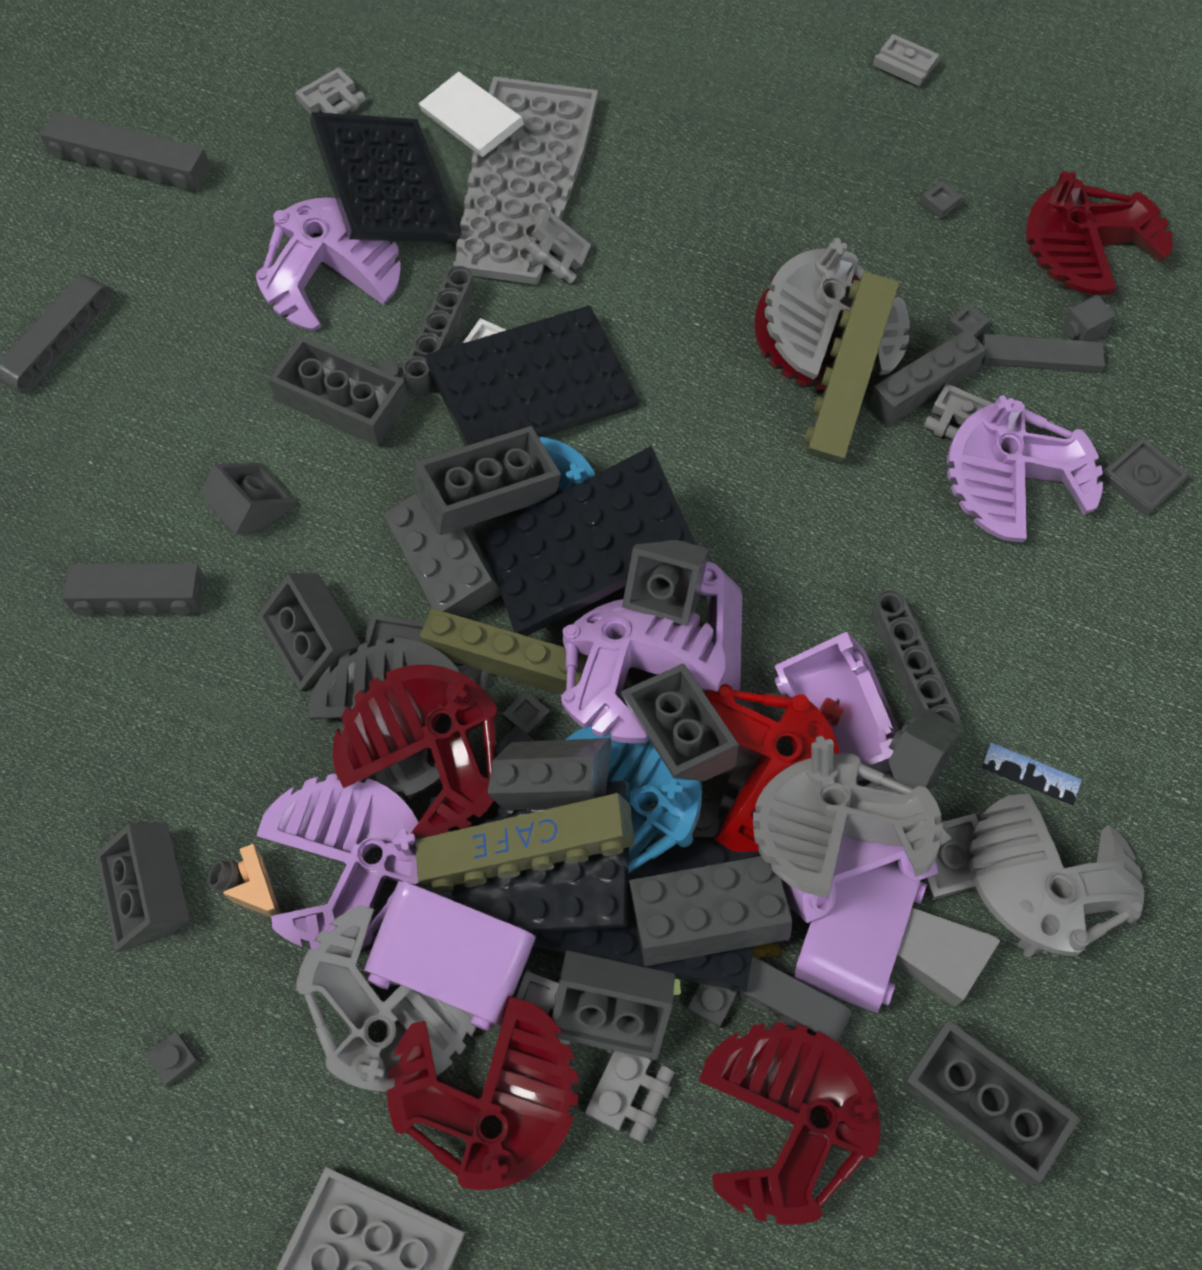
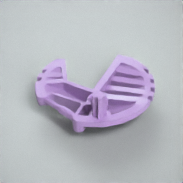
M336 198L309 199L274 213L275 228L268 246L269 251L263 268L259 269L256 273V279L266 302L269 305L275 303L273 310L280 317L288 315L286 321L290 324L311 332L322 328L304 291L305 286L321 262L326 263L383 305L396 293L401 270L400 260L395 263V258L399 255L396 241L390 244L386 240L349 239ZM314 233H319L321 236L314 238ZM284 234L290 239V241L287 243V245L277 258L276 262L271 267L275 253L279 249Z
M1005 395L1000 396L994 404L978 410L965 420L949 447L947 465L953 468H949L947 471L948 480L958 484H953L951 487L953 495L964 500L958 504L966 514L977 517L973 520L976 525L991 535L1005 541L1023 543L1027 539L1025 477L1063 482L1083 515L1093 512L1097 508L1103 489V482L1097 484V479L1103 474L1101 465L1095 466V461H1097L1099 456L1083 430L1076 429L1071 432L1047 421L1046 418L1026 410L1022 402L1013 398L1007 400ZM1025 421L1037 427L1046 428L1068 439L1028 433L1025 430Z
M622 599L593 609L578 619L573 625H568L563 629V643L566 648L565 669L567 670V685L561 701L564 710L576 723L585 729L593 726L592 733L597 736L604 737L607 734H611V740L646 743L649 741V738L631 710L620 700L629 668L633 667L658 675L684 663L700 687L718 692L726 675V661L720 640L718 639L715 646L712 642L714 630L707 622H705L702 628L698 626L700 616L695 612L688 626L666 618L661 619L654 615L623 608ZM578 653L588 655L581 680L575 686Z
M337 774L327 775L326 780L319 782V777L309 779L304 782L302 789L295 792L296 788L293 787L282 794L262 817L257 837L346 863V867L328 904L271 916L272 929L283 938L304 948L303 940L310 942L311 949L317 950L321 943L314 941L321 931H333L337 927L330 925L334 919L360 905L373 909L385 880L403 881L415 886L422 884L418 882L417 839L413 833L410 834L418 824V821L408 805L395 792L369 778L366 779L365 783L357 782L343 789ZM370 849H381L383 856L378 863L368 864L365 862L366 853ZM393 893L387 899L386 905L368 926L361 948L373 943L374 933L383 921Z

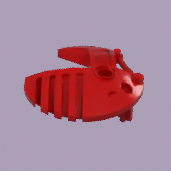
M723 684L718 692L710 690L705 695L739 744L738 749L756 756L758 761L713 840L732 851L757 852L759 849L754 839L753 814L756 812L755 805L766 785L786 768L812 758V743H816V737L823 736L824 740L832 739L834 744L833 754H840L830 724L822 712L809 701L807 696L799 694L792 698L767 693L763 695L733 690L730 685ZM734 699L785 708V711L779 722L737 704ZM785 738L792 743L793 753L791 756H783L777 751L776 743L778 739Z

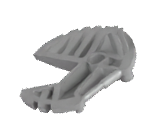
M834 238L827 248L806 251L786 262L771 281L770 290L766 294L765 302L768 304L765 308V318L769 321L767 328L770 336L777 341L775 343L776 349L796 371L812 379L818 376L834 326L844 331V328L839 327L844 309L850 310L853 299L848 298L853 274L860 280L865 271L858 264L857 256L846 251L847 244L841 243L840 238ZM900 297L894 298L876 356L878 375L889 374L898 365L906 351L900 350V348H904L909 341V335H904L910 329L909 315L906 304Z
M823 736L816 737V743H812V758L798 762L777 774L766 785L755 805L756 812L753 814V827H755L754 839L758 844L761 857L765 862L771 864V870L777 876L805 893L829 898L842 836L864 842L902 846L912 865L915 877L925 874L930 870L940 851L943 824H939L941 822V813L936 800L926 787L918 786L912 789L886 777V774L860 763V758L854 754H833L834 744L832 739L824 740ZM859 776L877 785H884L901 794L859 786Z
M1030 793L1009 795L998 800L981 816V818L988 817V819L978 822L974 827L971 836H977V839L972 840L969 844V854L974 853V858L969 861L970 872L977 873L973 882L989 911L1004 927L1021 939L1018 942V947L1024 949V956L1030 958L1033 954L1037 955L1041 950L1065 956H1078L1089 943L1105 935L1108 930L1124 921L1134 923L1140 917L1144 904V886L1139 882L1142 879L1140 867L1134 863L1136 857L1122 835L1110 825L1101 830L1097 862L1063 868L1055 844ZM1106 911L1119 913L1109 920L1097 923L1086 930L1084 915Z
M360 905L334 919L330 923V925L337 926L333 931H321L314 941L321 944L317 950L308 949L299 969L296 990L299 994L304 995L315 1022V1030L326 1056V1069L350 1085L372 1091L387 1092L388 1089L394 1088L395 1078L388 1079L390 1066L397 1065L401 1055L394 1057L393 1055L402 1036L412 1023L426 1021L436 1076L453 1063L449 1057L454 1052L458 1055L462 1053L466 1047L462 1040L466 1033L472 1036L476 1026L470 1024L472 1017L466 1014L465 1011L401 985L386 1001L382 1002L356 967L374 911L372 908ZM314 991L322 995L349 1029L348 1034L337 1046L328 1023L325 1024L314 996ZM380 1020L386 1027V1034L381 1041L373 1042L368 1036V1027L373 1021Z

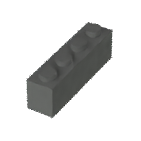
M966 329L876 384L873 388L868 408L886 427H889L939 396L946 383L955 386L977 372L987 349Z
M197 563L68 564L62 599L73 613L83 616H89L93 613H109L119 616L130 612H140L144 615H156L158 612L187 615L190 612H201L206 578Z

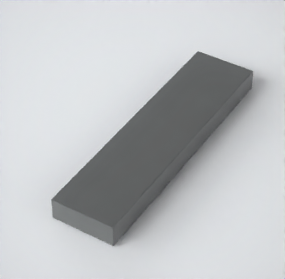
M984 334L982 339V345L987 349L983 357V364L1098 373H1102L1105 367L1103 342Z

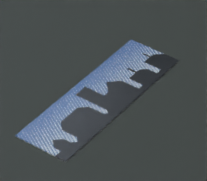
M990 743L981 768L1071 806L1074 805L1082 781L1080 778L994 743Z

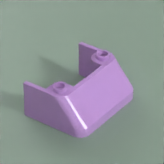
M707 562L700 594L707 595V623L714 630L712 642L715 646L719 639L724 650L726 675L721 685L728 684L733 690L740 691L742 592L740 587L716 564ZM700 687L704 694L710 691L709 689Z

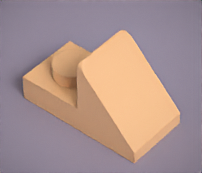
M254 844L241 848L240 852L243 861L238 862V866L246 883L226 890L223 894L231 902L268 917L281 914L261 853Z

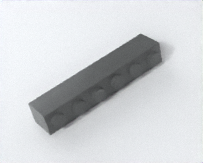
M54 111L39 134L49 155L56 158H64L80 164H88L104 170H112L132 177L148 179L155 183H164L179 189L198 192L211 169L206 152L202 147Z

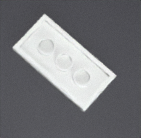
M457 72L418 103L422 112L482 158L524 125L520 115L460 72Z

